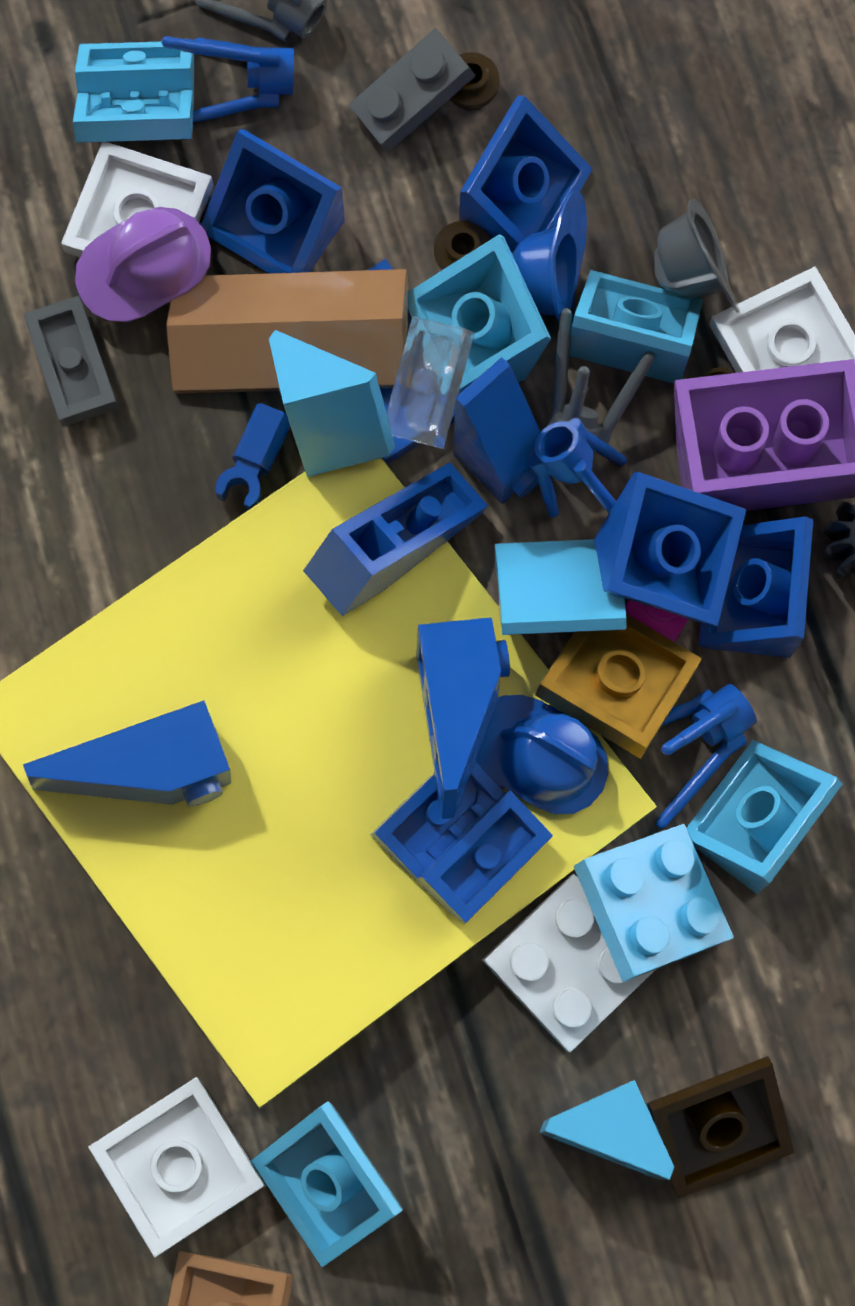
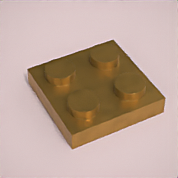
M626 614V629L574 632L541 681L535 696L570 717L578 719L585 726L641 759L692 678L702 658Z

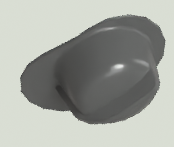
M693 198L688 201L686 213L658 232L657 247L654 252L655 276L660 286L668 291L676 292L683 298L725 293L731 305L738 313L740 309L728 282L726 261L716 230L702 204Z

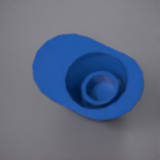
M578 191L568 194L563 203L557 227L530 234L517 245L512 253L540 316L557 317L559 324L560 313L564 308H569L572 311L573 323L576 287L586 245V205L583 195Z
M504 695L498 698L475 760L478 765L499 787L506 791L511 790L517 797L552 814H574L591 806L603 792L608 777L607 754L599 738L578 719L568 716L541 700L525 695Z

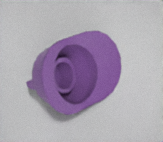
M157 207L134 213L125 221L99 235L85 247L76 265L75 284L80 299L93 314L108 321L129 322L148 315L171 300L187 293L202 281L210 266L211 246L206 231L194 217L179 209Z

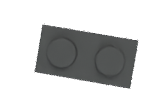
M434 28L355 98L349 106L381 146L389 153L476 75L438 29Z
M78 295L24 313L23 315L62 427L118 409L80 296Z

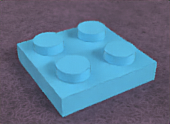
M685 824L594 855L573 866L622 982L713 948L734 938Z

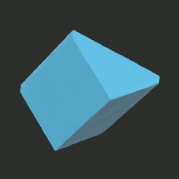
M500 234L408 292V310L443 389L449 398H456L501 357L511 366L518 382L526 380L551 340L505 238Z
M590 270L572 323L570 356L633 372L646 352H652L655 359L645 376L674 383L675 380H681L691 352L703 299L697 297L683 298L674 291Z
M275 330L269 337V343L283 405L307 477L389 456L395 449V443L376 373Z
M752 740L686 829L694 847L754 893L758 894L770 884L843 784L837 777Z
M635 1080L543 1121L539 1132L655 1179L670 1180L674 1165Z
M329 1101L317 1108L251 1160L321 1267H324L403 1211L394 1194L333 1104Z

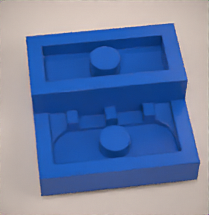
M476 761L454 818H441L435 773H433L370 834L418 884L463 924L467 923L553 837L548 829L511 790L504 792Z

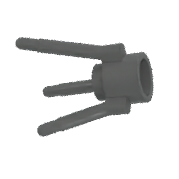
M196 0V5L215 14L270 32L285 43L292 33L301 39H305L312 33L324 15L327 0H269L267 9L274 13L273 19L215 0Z
M564 308L560 313L552 408L547 426L555 422H569L573 418H578L589 432L609 444L613 429L644 380L646 373L654 362L655 356L652 352H646L603 422L598 424L599 414L583 406L590 375L588 367L583 366L579 368L570 404L565 405L572 311L569 308Z

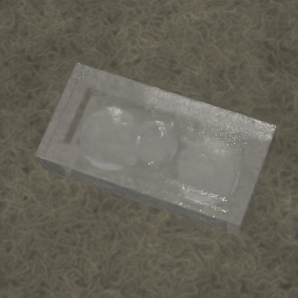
M412 316L387 410L392 436L444 449L455 408V398L459 393L475 332L462 327Z

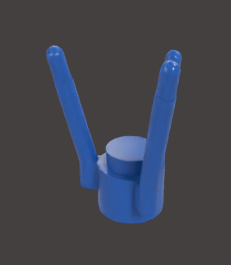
M169 36L164 37L161 41L162 46L168 49L248 62L247 88H259V94L194 110L193 123L259 107L279 108V95H293L294 48H258L219 40L215 41L204 38L193 40Z
M573 418L569 422H555L544 428L534 443L535 455L528 459V465L537 475L544 504L550 517H557L559 515L557 497L551 476L559 482L569 484L582 481L608 513H610L616 503V500L592 472L593 451L618 466H624L627 463V458L618 452L617 449L589 432L578 418Z
M727 684L714 694L709 689H706L692 700L673 707L663 722L662 726L694 714L692 716L693 725L662 745L661 751L664 755L674 753L700 736L710 746H714L718 742L721 743V746L659 815L655 823L658 828H665L726 759L747 744L743 733L754 726L757 719L746 697L732 684Z

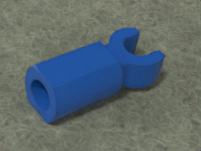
M262 403L256 405L232 457L235 466L225 470L216 482L215 494L218 500L224 502L230 488L241 484L249 489V493L244 501L245 511L261 502L262 490L259 481L262 476L269 475L291 427L285 412Z

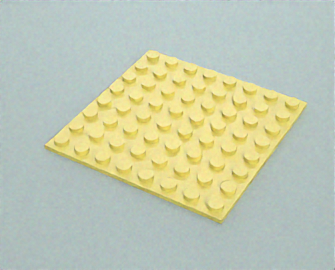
M382 458L307 477L306 472H303L0 681L1 757L259 1109L575 870L574 865L594 856L657 807L602 736L587 727L599 738L607 754L608 777L603 792L591 806L574 814H552L536 808L517 797L548 829L553 837L464 924L418 884L370 835L434 773L416 658L418 625L492 617L496 641L506 640L510 660L509 677H500L498 698L504 695H525L550 705L535 696L541 681L549 669L521 634L502 635L499 606L448 542L440 546L383 592L344 616H341L303 572L333 528L405 488ZM205 700L231 772V784L221 787L223 791L221 796L201 805L187 806L186 800L171 805L32 790L23 764Z

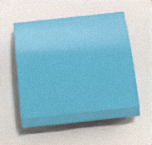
M161 42L79 44L75 67L77 99L73 117L75 143L192 139L194 53L164 48Z
M594 539L495 544V568L498 582L502 635L626 629L624 598L603 591Z

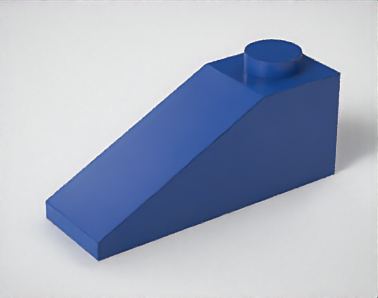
M501 357L455 398L454 456L501 504L514 493L522 498L531 492L539 482L537 475L528 465V459L535 455L534 443L540 434V430L511 366Z
M449 462L333 528L303 572L341 616H344L391 586L483 514L488 505Z
M492 617L418 625L416 658L442 819L455 817L498 701L500 677H509L510 675L506 640L496 641Z
M205 700L23 764L32 790L171 805L186 800L187 806L207 803L223 794L222 786L231 784L230 767Z

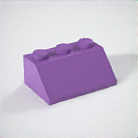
M854 359L675 380L674 401L677 463L681 487L746 509V511L855 498Z

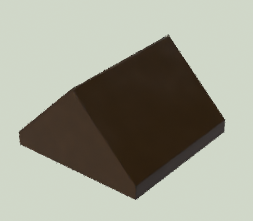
M768 1056L645 1103L674 1165L669 1181L677 1199L794 1153L774 1067Z

